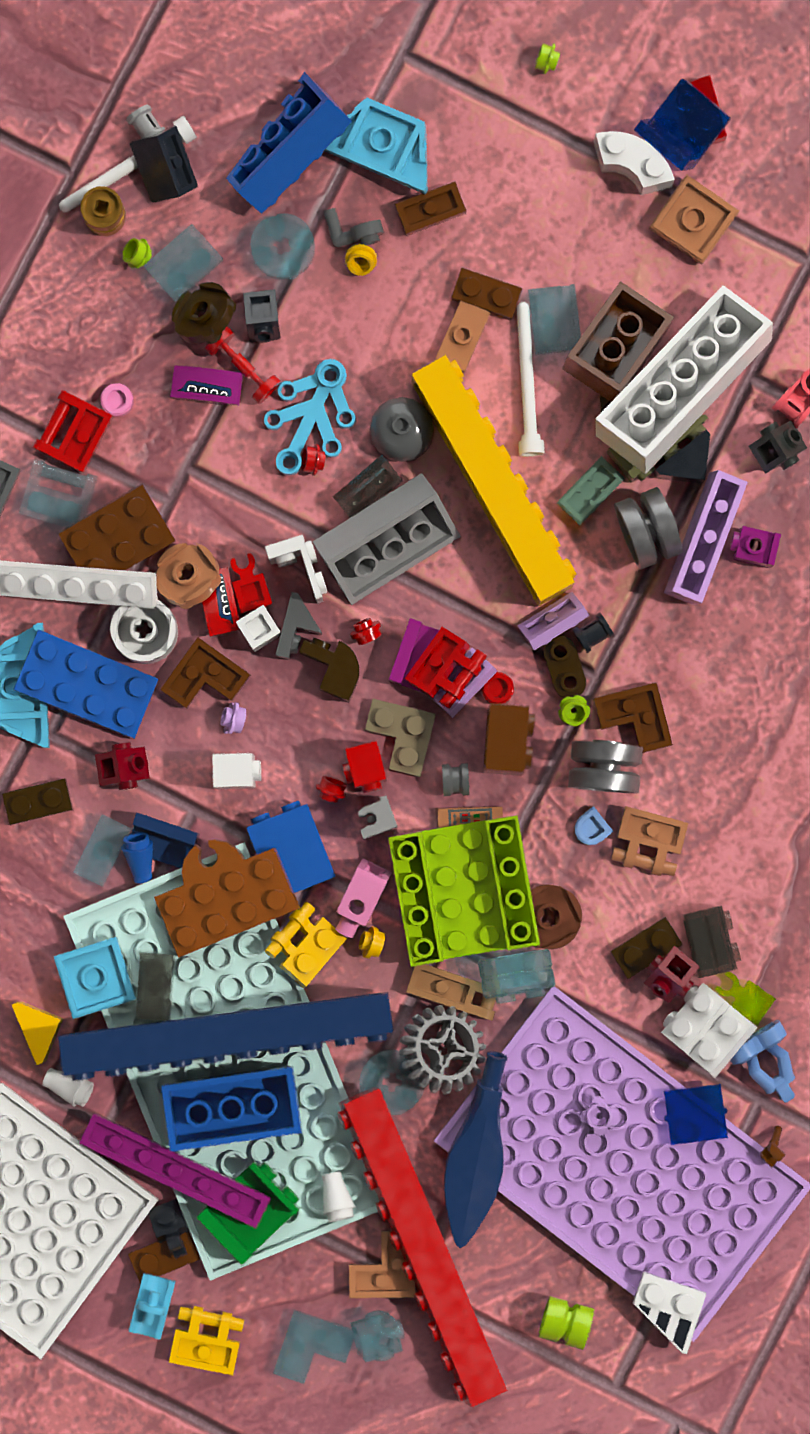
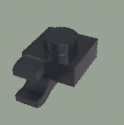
M177 1198L152 1208L148 1214L159 1243L167 1240L169 1249L173 1252L175 1259L187 1255L181 1234L190 1230Z

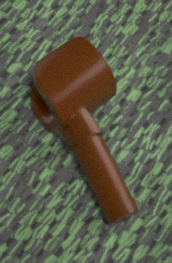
M781 1126L774 1127L769 1144L760 1153V1157L771 1168L785 1156V1153L778 1147L782 1133Z

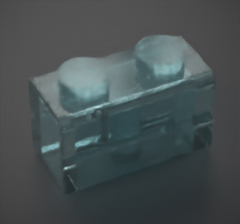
M548 949L482 959L478 962L479 973L482 978L483 997L485 999L496 998L497 1004L516 1001L515 994L525 993L526 999L545 996L544 989L554 988L556 985L554 972L551 969V954Z

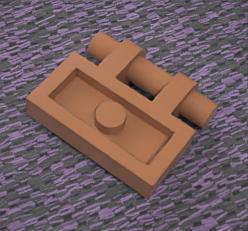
M625 806L617 838L627 840L629 844L627 850L614 847L611 860L622 862L624 867L631 869L633 866L651 870V874L661 876V874L674 876L677 864L665 861L667 852L681 854L689 823ZM639 844L657 848L655 858L638 854Z

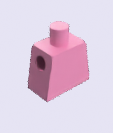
M364 858L361 860L336 911L342 915L335 929L337 932L353 938L359 924L367 925L388 882L391 871ZM354 899L361 900L364 906L357 907L353 902Z

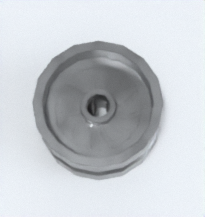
M658 487L641 494L640 503L643 514L638 504L632 498H627L614 504L622 534L639 570L656 563L657 554L654 543L660 554L666 559L683 553L674 516Z
M593 740V742L572 741L571 759L575 762L590 764V768H574L570 770L568 787L638 794L640 776L633 772L621 771V767H637L642 764L643 747L623 745L622 742Z

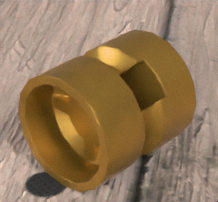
M98 186L90 189L81 201L80 210L87 227L93 233L99 236H110L122 229L126 219V212L120 196L114 190Z

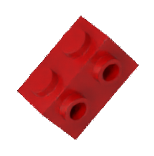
M377 741L345 749L348 763H344L342 766L347 784L354 783L355 789L362 788L363 793L382 789L381 782L387 781Z

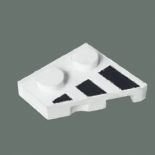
M643 1271L633 1304L682 1353L687 1354L706 1292Z

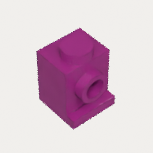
M742 526L740 532L734 531L730 550L735 551L733 560L772 568L775 564L781 534ZM750 540H758L761 544L760 550H752L749 547Z

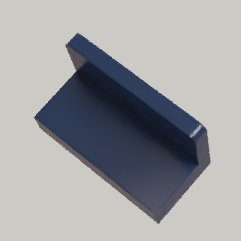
M137 812L132 824L134 825L132 833H147L149 839L153 841L152 859L178 868L183 867L184 859L190 850L196 846L200 836L199 833Z

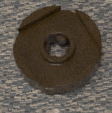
M204 282L198 284L200 289L195 290L193 293L188 290L182 294L171 314L172 321L175 324V331L184 341L192 344L204 342L214 344L219 341L222 332L230 323L237 308L236 303L220 284ZM206 311V313L203 316L198 317L200 312L203 313Z

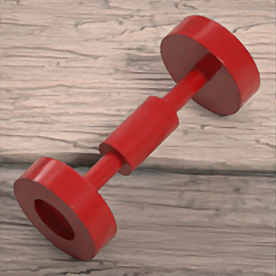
M227 326L222 332L220 340L214 344H207L205 350L213 356L223 349L232 358L231 363L246 378L250 376L259 386L252 395V398L258 404H261L275 392L282 381L276 375H273L263 382L254 372L256 369L241 353L236 354L227 345L235 334Z

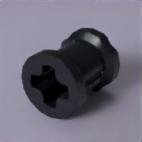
M600 612L596 614V619L581 628L576 627L573 629L576 638L586 653H589L593 646L606 638L613 639L615 637L612 629Z

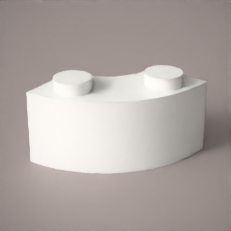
M609 131L595 134L594 145L601 172H616L627 176L636 185L640 195L672 188L675 179L669 164L650 143L637 136L623 132Z

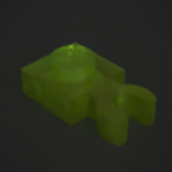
M725 972L724 975L732 981L731 988L723 990L716 985L715 991L722 996H732L735 998L731 1006L752 1023L758 1025L776 998L750 980L742 987L739 985V980L735 974Z

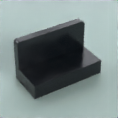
M177 126L168 127L152 136L130 142L133 155L152 203L180 197L199 187Z

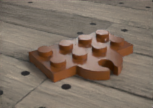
M217 839L208 840L209 847L217 853V862L211 867L202 863L200 857L202 850L199 845L194 846L184 859L182 867L184 885L154 897L178 958L300 909L276 848L245 859L241 851L231 843Z

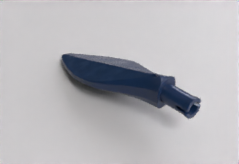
M496 1051L487 1052L482 1079L477 1080L470 1109L450 1147L445 1164V1204L451 1233L455 1244L459 1248L467 1245L483 1222L496 1198L503 1175L504 1153L500 1130V1105L503 1089L500 1084L508 1057Z

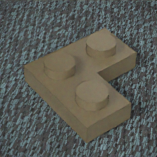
M372 699L365 731L396 738L389 770L417 777L421 776L436 714Z

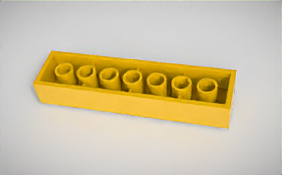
M445 355L412 373L411 384L431 415L432 421L539 607L571 589L575 583L576 571L568 558L562 560L558 553L560 543L552 530L546 532L543 527L544 515L536 501L530 503L527 499L528 487L520 473L514 475L510 469L512 459L505 446H497L494 440L496 431L487 416L481 418L478 412L480 403L471 388L468 390L464 388L462 384L464 382V375L456 360L450 362Z

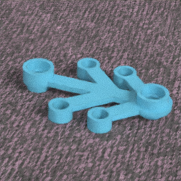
M327 359L322 361L316 367L313 375L294 382H282L278 387V395L286 402L294 400L297 393L316 387L317 389L311 400L280 411L270 410L264 416L266 427L273 431L279 430L283 423L303 417L289 448L280 451L276 457L277 468L284 475H294L301 469L302 459L300 454L315 422L323 440L322 449L325 455L329 458H335L340 455L342 445L335 438L324 407L329 393L338 411L336 415L337 424L343 429H349L355 424V414L349 409L342 390V386L346 382V370L337 360ZM330 370L337 374L336 379L331 382L324 378L325 373ZM291 386L294 389V393L290 397L282 395L283 387ZM343 413H349L352 416V421L349 424L341 423L340 416ZM271 415H277L280 418V422L276 426L268 423V418ZM335 442L338 445V450L335 453H329L326 450L328 443ZM285 458H293L295 466L290 469L283 466Z

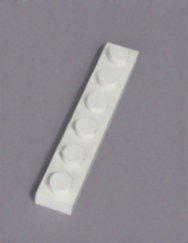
M0 561V596L154 608L158 604L156 573Z

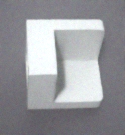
M264 605L236 621L255 652L281 635L280 630Z

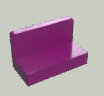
M409 619L389 677V682L422 692L409 684L404 678L438 633V629L423 625L421 621Z

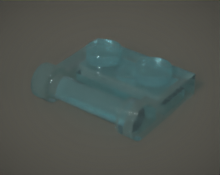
M35 458L19 514L66 528L87 516L98 476L89 473L87 476L47 465L45 460ZM41 477L83 488L81 498L39 486Z

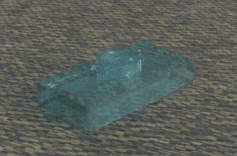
M102 814L73 873L103 887L122 850L123 838L130 834L132 828Z

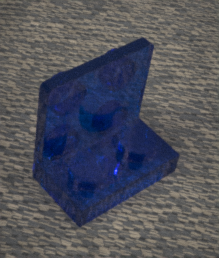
M680 79L652 118L640 120L634 131L681 171L694 169L730 122L731 117L688 80Z

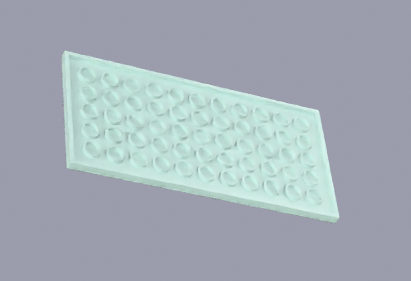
M245 842L235 846L241 851L245 859L251 857ZM217 854L202 859V863L209 867L213 866L217 862ZM182 868L63 916L76 949L114 937L118 938L136 999L101 1010L108 1028L310 1002L305 989L279 967L287 956L280 951L273 959L264 951L271 943L270 938L274 933L281 931L276 918L178 958L154 897L184 885ZM322 1042V1049L302 1051V1046L297 1045L290 1046L289 1053L269 1055V1049L257 1051L258 1056L248 1059L236 1060V1054L224 1055L225 1060L223 1062L204 1064L203 1058L192 1059L190 1066L171 1068L170 1062L160 1063V1069L138 1073L137 1067L127 1068V1076L153 1140L170 1148L161 1089L163 1084L294 1066L302 1133L176 1151L234 1180L255 1160L259 1165L265 1162L277 1174V1177L274 1178L277 1184L282 1189L287 1185L300 1199L296 1203L300 1210L295 1215L293 1214L241 1265L196 1218L208 1205L173 1189L209 1280L223 1276L378 1212L376 1202H379V1198L375 1189L370 1191L363 1177V1172L367 1171L362 1159H356L350 1146V1142L354 1141L349 1129L344 1130L337 1115V1112L341 1111L338 1102L349 1097L326 1042ZM341 1172L342 1179L356 1207L353 1209L354 1217L336 1222H328V1217L324 1215L322 1176Z

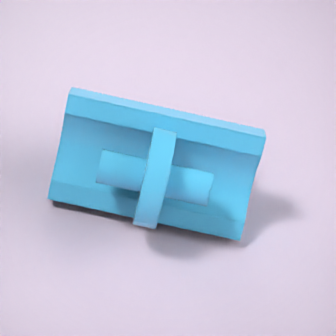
M147 1273L143 1274L129 1332L161 1339L176 1281Z

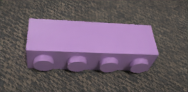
M720 470L708 474L682 543L683 553L677 556L664 591L665 594L692 605L703 602L747 486V481Z

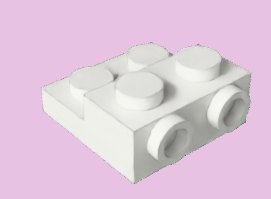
M702 983L699 988L694 986L686 993L684 998L686 1003L679 1012L673 1011L665 1018L663 1023L665 1028L661 1033L716 1078L757 1027L711 988Z

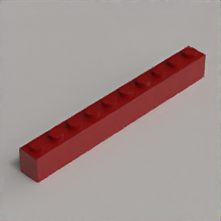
M372 1087L338 1102L341 1111L337 1112L340 1123L344 1130L349 1129L354 1139V1141L350 1142L351 1149L357 1160L362 1159L367 1170L363 1172L365 1182L370 1191L375 1189L379 1198V1202H376L378 1213L383 1221L388 1220L392 1232L388 1233L390 1241L396 1251L401 1250L405 1262L401 1263L403 1272L408 1281L414 1280L418 1291L414 1293L415 1300L422 1312L426 1310L431 1321L427 1323L428 1331L434 1342L439 1340L443 1350L439 1356L446 1371H452L456 1382L452 1384L458 1400L474 1407L508 1391L380 1088Z

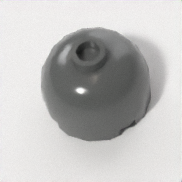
M399 397L389 399L377 408L371 418L369 430L372 444L379 454L390 461L408 462L417 459L426 452L432 443L434 427L432 417L425 406L414 399Z

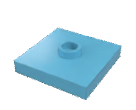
M117 937L54 956L73 1019L136 999Z

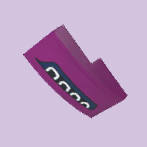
M174 365L170 397L177 400L205 401L210 404L239 406L243 374L226 370Z

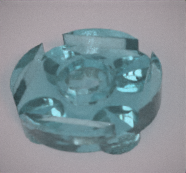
M282 213L268 219L266 218L257 225L251 237L250 245L253 260L258 268L269 277L275 279H295L313 261L315 254L313 234L308 225L297 216ZM284 238L288 239V246L292 248L291 251L284 252L283 255L278 254V248L274 246L275 242H282Z
M396 1049L384 1050L373 1055L363 1067L360 1075L361 1092L372 1087L380 1088L391 1115H400L413 1108L424 1092V1088L418 1087L419 1076L413 1080L408 1077L413 1071L412 1067L405 1069L402 1067V1063L408 1061V1057L400 1056L399 1050ZM390 1073H396V1078L402 1080L401 1086H396L393 1092L388 1091V1086L382 1083L383 1078H389Z

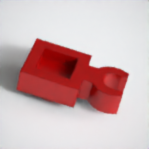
M251 553L247 554L249 565L246 568H239L235 558H232L230 561L233 571L240 575L241 580L234 581L232 584L242 614L254 611L262 605L265 607L273 605L264 574H253L256 562Z

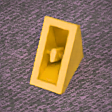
M22 1001L12 1004L36 1065L45 1062L64 1018Z

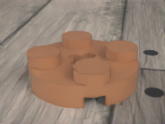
M180 543L165 551L158 560L157 589L168 602L178 605L182 609H189L193 605L203 602L221 583L218 562L213 554L203 545L197 544L196 546ZM183 570H194L190 579L181 580L183 578Z

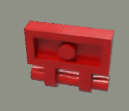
M441 627L404 679L432 699L440 688L446 691L439 703L450 709L456 700H461L465 694L464 688L472 677L479 675L482 670L480 666L487 656L478 649L470 659L464 656L470 645L446 628ZM459 665L463 669L456 679L451 682L447 678L455 667Z

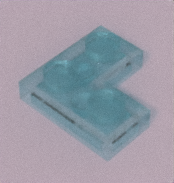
M294 1309L273 1374L304 1384L314 1353L346 1363L356 1330Z

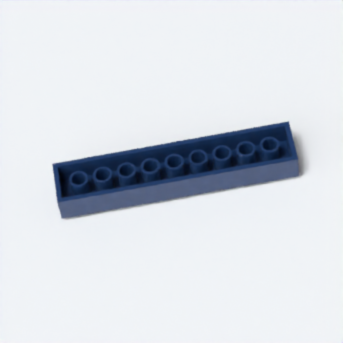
M388 992L69 1033L58 1036L63 1076L71 1075L72 1081L92 1079V1077H95L94 1072L104 1071L105 1077L124 1075L127 1073V1068L137 1067L138 1073L155 1071L160 1069V1063L170 1062L171 1068L186 1067L192 1064V1059L203 1058V1063L209 1064L223 1062L225 1060L224 1055L236 1054V1060L254 1058L258 1056L257 1051L269 1049V1055L285 1054L290 1052V1046L297 1045L302 1046V1051L322 1049V1042L334 1041L335 1047L355 1044V1038L367 1036L368 1042L388 1040L387 1034L393 1033L389 994Z

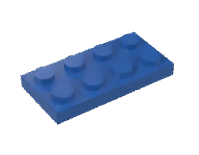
M38 629L13 691L135 739L159 679Z

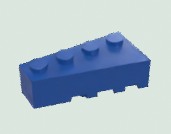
M305 72L298 80L301 86L294 96L288 94L281 103L284 109L274 122L268 121L263 127L261 141L258 145L252 144L249 146L226 178L234 189L261 214L268 207L272 206L291 184L299 179L301 173L313 161L317 160L323 151L337 137L341 136L346 127L352 122L335 101Z

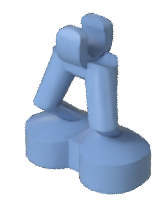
M775 1020L755 1031L732 1057L730 1062L732 1065L747 1062L749 1075L766 1094L776 1091L783 1102H788L795 1097L789 1086V1083L794 1081L795 1076L788 1051L777 1045L784 1039L787 1032L780 1020ZM763 1050H767L777 1058L779 1075L773 1078L760 1068L757 1054Z

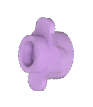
M231 702L229 707H225L222 712L220 724L224 726V734L241 733L246 719V708L239 707L237 702Z
M600 1096L594 1097L591 1106L580 1113L581 1122L589 1124L598 1136L605 1135L611 1123L616 1122L619 1118V1112L606 1105L605 1099ZM597 1113L602 1114L601 1119L596 1118Z

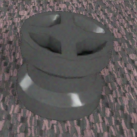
M461 763L459 767L442 764L443 797L451 796L452 793H460L463 796L469 795L468 763Z

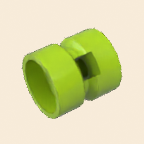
M549 1296L538 1337L557 1342L562 1338L565 1341V1345L583 1350L589 1336L594 1308L577 1303L571 1308L566 1300Z

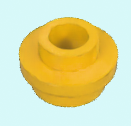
M354 245L345 254V264L353 274L364 276L375 268L377 254L367 245Z
M371 926L368 931H363L358 947L362 950L364 958L369 959L371 956L379 957L384 946L385 933L378 931V928Z

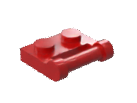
M61 390L57 398L59 403L40 440L36 439L32 448L84 474L113 415ZM71 407L78 409V412L59 449L51 445Z

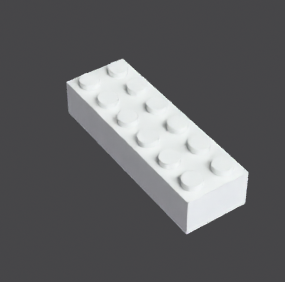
M723 285L595 419L596 437L646 474L772 341L773 322Z

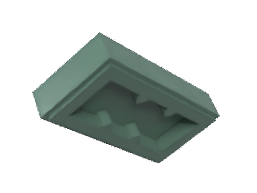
M601 456L556 504L580 526L625 478Z

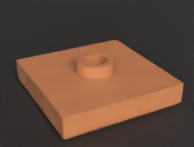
M686 174L649 229L702 265L737 216L739 210Z

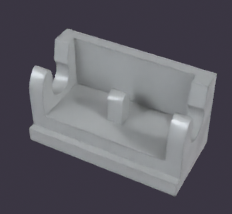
M386 795L380 797L381 801L363 807L358 813L359 817L374 814L369 816L367 821L369 823L376 821L375 824L368 825L360 830L364 840L398 828Z

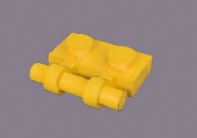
M305 902L299 910L291 913L288 917L290 921L281 931L274 933L270 938L271 943L264 950L273 959L280 951L287 957L279 967L302 988L307 987L347 939L337 932L336 928L324 917L319 918L313 925L308 918L314 913L315 908L308 902ZM300 930L305 936L295 947L290 940Z
M180 1306L178 1319L189 1321L190 1326L189 1331L175 1330L169 1363L233 1375L240 1341L227 1339L229 1330L242 1332L245 1319L232 1317V1313L223 1312L221 1315L203 1311V1307L194 1306L192 1309ZM200 1324L219 1327L218 1336L199 1333Z

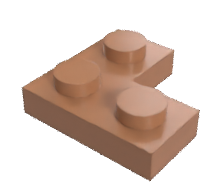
M381 1231L382 1264H349V1298L414 1297L415 1282L414 1280L408 1281L403 1272L401 1263L405 1262L401 1250L396 1251L390 1241L388 1233L392 1231Z

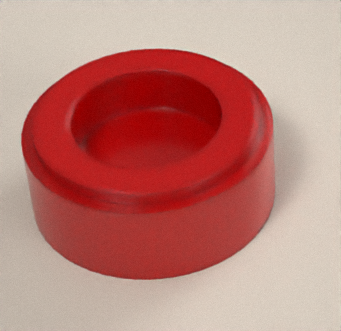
M496 672L482 687L483 697L492 704H505L514 693L512 679L501 672Z

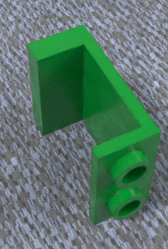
M256 1160L235 1180L272 1197L257 1228L211 1206H207L196 1217L241 1265L293 1214L295 1215L300 1210V1207L296 1204L300 1200L299 1197L287 1185L282 1189L274 1180L277 1174L265 1162L259 1165Z

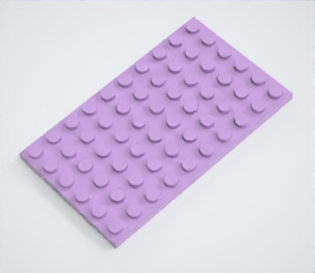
M552 985L501 1052L508 1059L500 1084L503 1089L500 1105V1130L504 1166L498 1191L634 1297L643 1271L706 1292V1297L691 1339L694 1342L808 1193L810 1183L781 1161H777L771 1168L760 1157V1153L764 1149L761 1145ZM476 1086L434 1139V1142L447 1152H449L468 1114ZM596 1096L603 1097L606 1105L619 1112L618 1120L611 1123L607 1128V1133L603 1136L596 1135L594 1129L589 1124H584L580 1120V1113L591 1106L592 1099ZM597 1113L596 1118L601 1119L602 1114Z

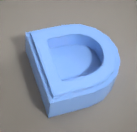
M594 806L579 817L574 827L577 839L586 845H596L614 832Z

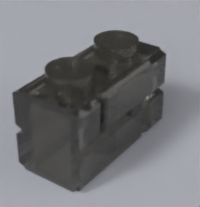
M722 905L682 914L692 959L700 966L696 971L697 978L736 970V962L741 961L737 942L731 943L728 930L733 929V923L729 910L723 911Z
M140 953L136 1019L171 1020L175 954Z

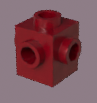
M131 742L112 745V751L95 754L100 787L118 785L119 790L137 788V781L150 779L145 747L132 748Z
M674 946L664 957L658 954L647 967L650 975L643 983L650 988L655 996L669 1004L676 995L683 998L694 984L690 979L700 966Z

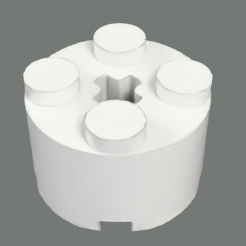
M158 600V604L154 608L120 606L112 617L110 632L116 648L126 658L140 664H151L165 659L173 650L178 638V625L173 613L165 604ZM144 622H148V626L153 629L152 634L149 633L146 635V638L142 639L141 634L136 632L137 627L141 628Z

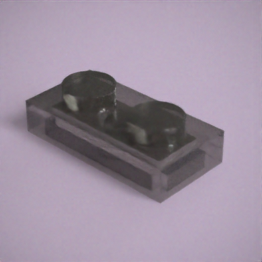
M381 455L338 491L333 498L345 514L351 518L383 498L402 482V479L390 463Z

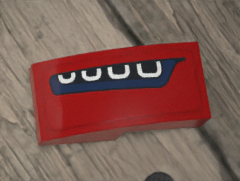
M228 567L219 569L221 576L220 585L202 602L210 637L240 630L236 623L240 619Z

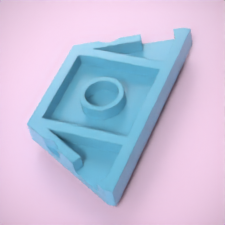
M365 98L355 107L351 114L347 115L352 122L346 127L344 133L337 137L324 151L426 194L428 191L425 122L375 100Z
M37 623L32 628L8 639L0 645V729L43 748H50L48 704L13 691L37 630L39 629L44 632V624Z

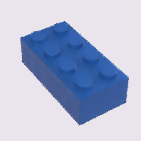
M293 1065L167 1083L161 1086L170 1152L297 1134L303 1131Z

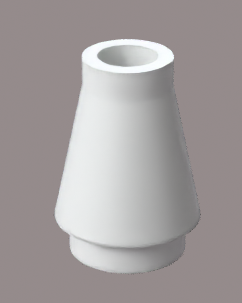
M50 1068L43 1079L42 1085L52 1090L72 1106L80 1105L84 1107L91 1096L94 1083L88 1081V1079L72 1081L71 1075L63 1076L62 1071Z
M341 1172L323 1175L324 1215L328 1217V1222H336L354 1217L353 1209L356 1207L342 1179Z

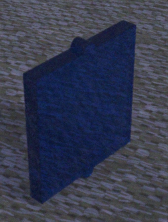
M721 1084L664 1091L667 1113L664 1116V1120L668 1122L671 1145L728 1138L725 1114L728 1110L723 1104Z

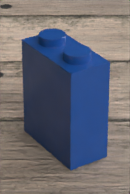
M296 801L281 807L282 814L271 818L268 812L251 819L253 825L246 828L256 854L258 855L272 848L277 849L294 893L336 877L308 804L301 806L300 802Z

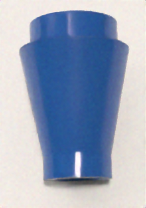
M143 832L125 836L121 849L132 873L133 881L135 883H146L152 880L153 841L149 839L147 833Z

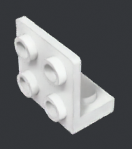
M303 535L265 546L271 565L277 563L279 568L296 563V557L302 555L317 604L324 602L322 594L328 592L322 573H315L312 566L313 563L318 562L312 541L305 542Z

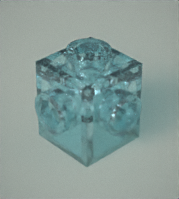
M372 1311L366 1314L364 1319L350 1323L357 1353L365 1362L372 1360L385 1361L391 1359L394 1353L403 1351L401 1339H404L405 1336L402 1324L399 1319L395 1320L387 1311Z

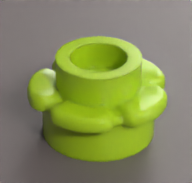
M554 43L552 46L542 44L535 68L542 70L543 74H547L548 69L554 71L560 52L554 51L556 47Z
M132 238L125 245L122 258L128 263L130 268L139 269L150 261L152 252L150 245L147 244V240Z
M579 695L565 697L560 702L559 718L571 726L583 724L590 715V707L586 704V699ZM576 708L577 711L573 713L571 709Z

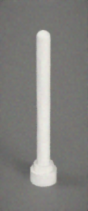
M184 116L173 122L174 126L178 128L182 142L188 144L197 138ZM134 155L63 199L59 204L60 210L62 212H69L81 204L84 195L90 189L98 186L108 187L138 168Z
M520 302L517 305L524 435H521L518 447L519 456L532 457L544 455L545 449L544 440H541L540 434H537L530 310L526 302Z

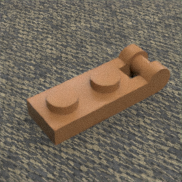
M424 964L414 967L406 992L449 1007L453 1006L458 1010L493 1021L495 1015L493 1008L496 999H500L503 990ZM475 991L484 994L481 1006L471 1003Z

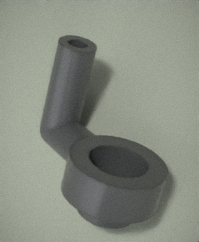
M336 208L323 211L332 244L335 247H342L354 242L371 245L379 242V236L384 234L381 220L365 222L350 228L346 232H342Z

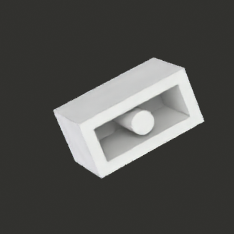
M252 753L213 754L214 788H256V781H261V761L255 760V756Z

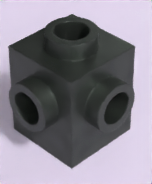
M791 421L781 426L774 422L760 431L762 435L760 439L749 445L750 450L765 474L781 466L783 471L800 461L797 455L807 449L806 444L802 440L801 433L794 427Z

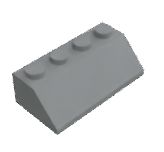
M421 473L317 538L312 543L346 598L353 605L461 536L438 494Z

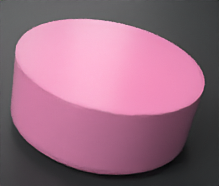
M118 383L107 386L100 398L104 411L112 414L113 417H122L129 413L134 402L131 391L126 386Z

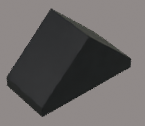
M705 430L655 469L653 474L658 479L703 484L706 478L710 433Z

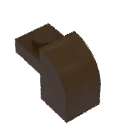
M313 637L312 642L304 640L299 651L300 654L328 665L319 689L350 703L360 677L359 663L353 650L340 640L335 652L329 650L331 644Z

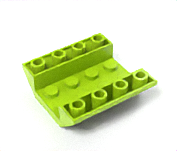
M518 815L388 837L411 967L479 953L540 945Z

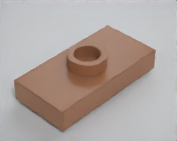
M460 301L435 360L446 355L450 362L456 360L462 372L465 373L491 312Z

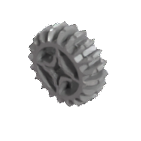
M438 1005L435 1007L434 1012L430 1008H426L423 1010V1016L419 1014L412 1017L414 1025L407 1024L404 1027V1030L410 1036H402L399 1040L402 1044L407 1045V1048L399 1050V1055L408 1057V1061L402 1063V1067L404 1069L412 1067L413 1071L409 1074V1079L413 1080L419 1076L418 1087L424 1088L429 1084L431 1093H436L441 1088L443 1094H449L452 1088L456 1092L462 1090L463 1083L466 1085L472 1084L474 1082L472 1075L477 1076L481 1073V1069L477 1064L484 1063L486 1060L483 1055L478 1054V1051L485 1050L487 1046L484 1043L478 1044L477 1040L483 1036L484 1032L478 1031L474 1033L472 1029L476 1026L477 1021L472 1020L466 1023L467 1012L464 1011L456 1017V1008L453 1006L449 1007L445 1012L443 1006ZM430 1025H442L441 1031L437 1032L436 1039H422L424 1032ZM455 1032L460 1036L464 1047L456 1042ZM442 1043L445 1045L444 1048H447L448 1053L444 1056L440 1054L442 1051H439L437 1047ZM421 1052L429 1057L430 1068L424 1062ZM450 1060H463L462 1066L454 1075H443L444 1069L448 1068Z

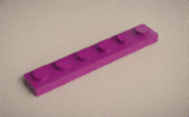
M93 1113L80 1140V1144L254 1228L259 1226L272 1198L176 1151L170 1152V1148L97 1113Z

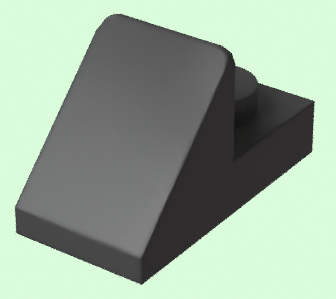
M294 592L290 596L276 651V657L286 660L290 659L291 653L297 655L301 636L296 635L297 629L322 635L321 630L299 594Z

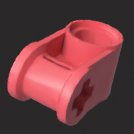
M810 369L804 372L792 387L790 386L772 407L774 411L779 410L791 420L796 429L810 414V390L806 385V379L810 376Z

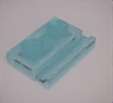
M191 224L144 265V268L170 298L176 302L182 294L193 288L223 262V258L204 236L200 234L195 226Z
M575 284L561 287L528 289L535 355L572 350L581 338Z

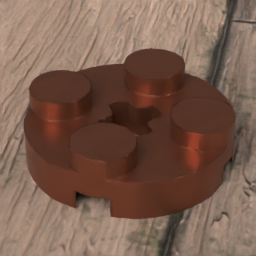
M546 884L533 888L531 895L540 945L536 946L545 949L564 947L575 938L581 926L582 909L577 898L561 886ZM548 907L550 911L556 910L559 916L555 918L556 924L554 926H550L548 922H541L540 918L544 916L543 909Z

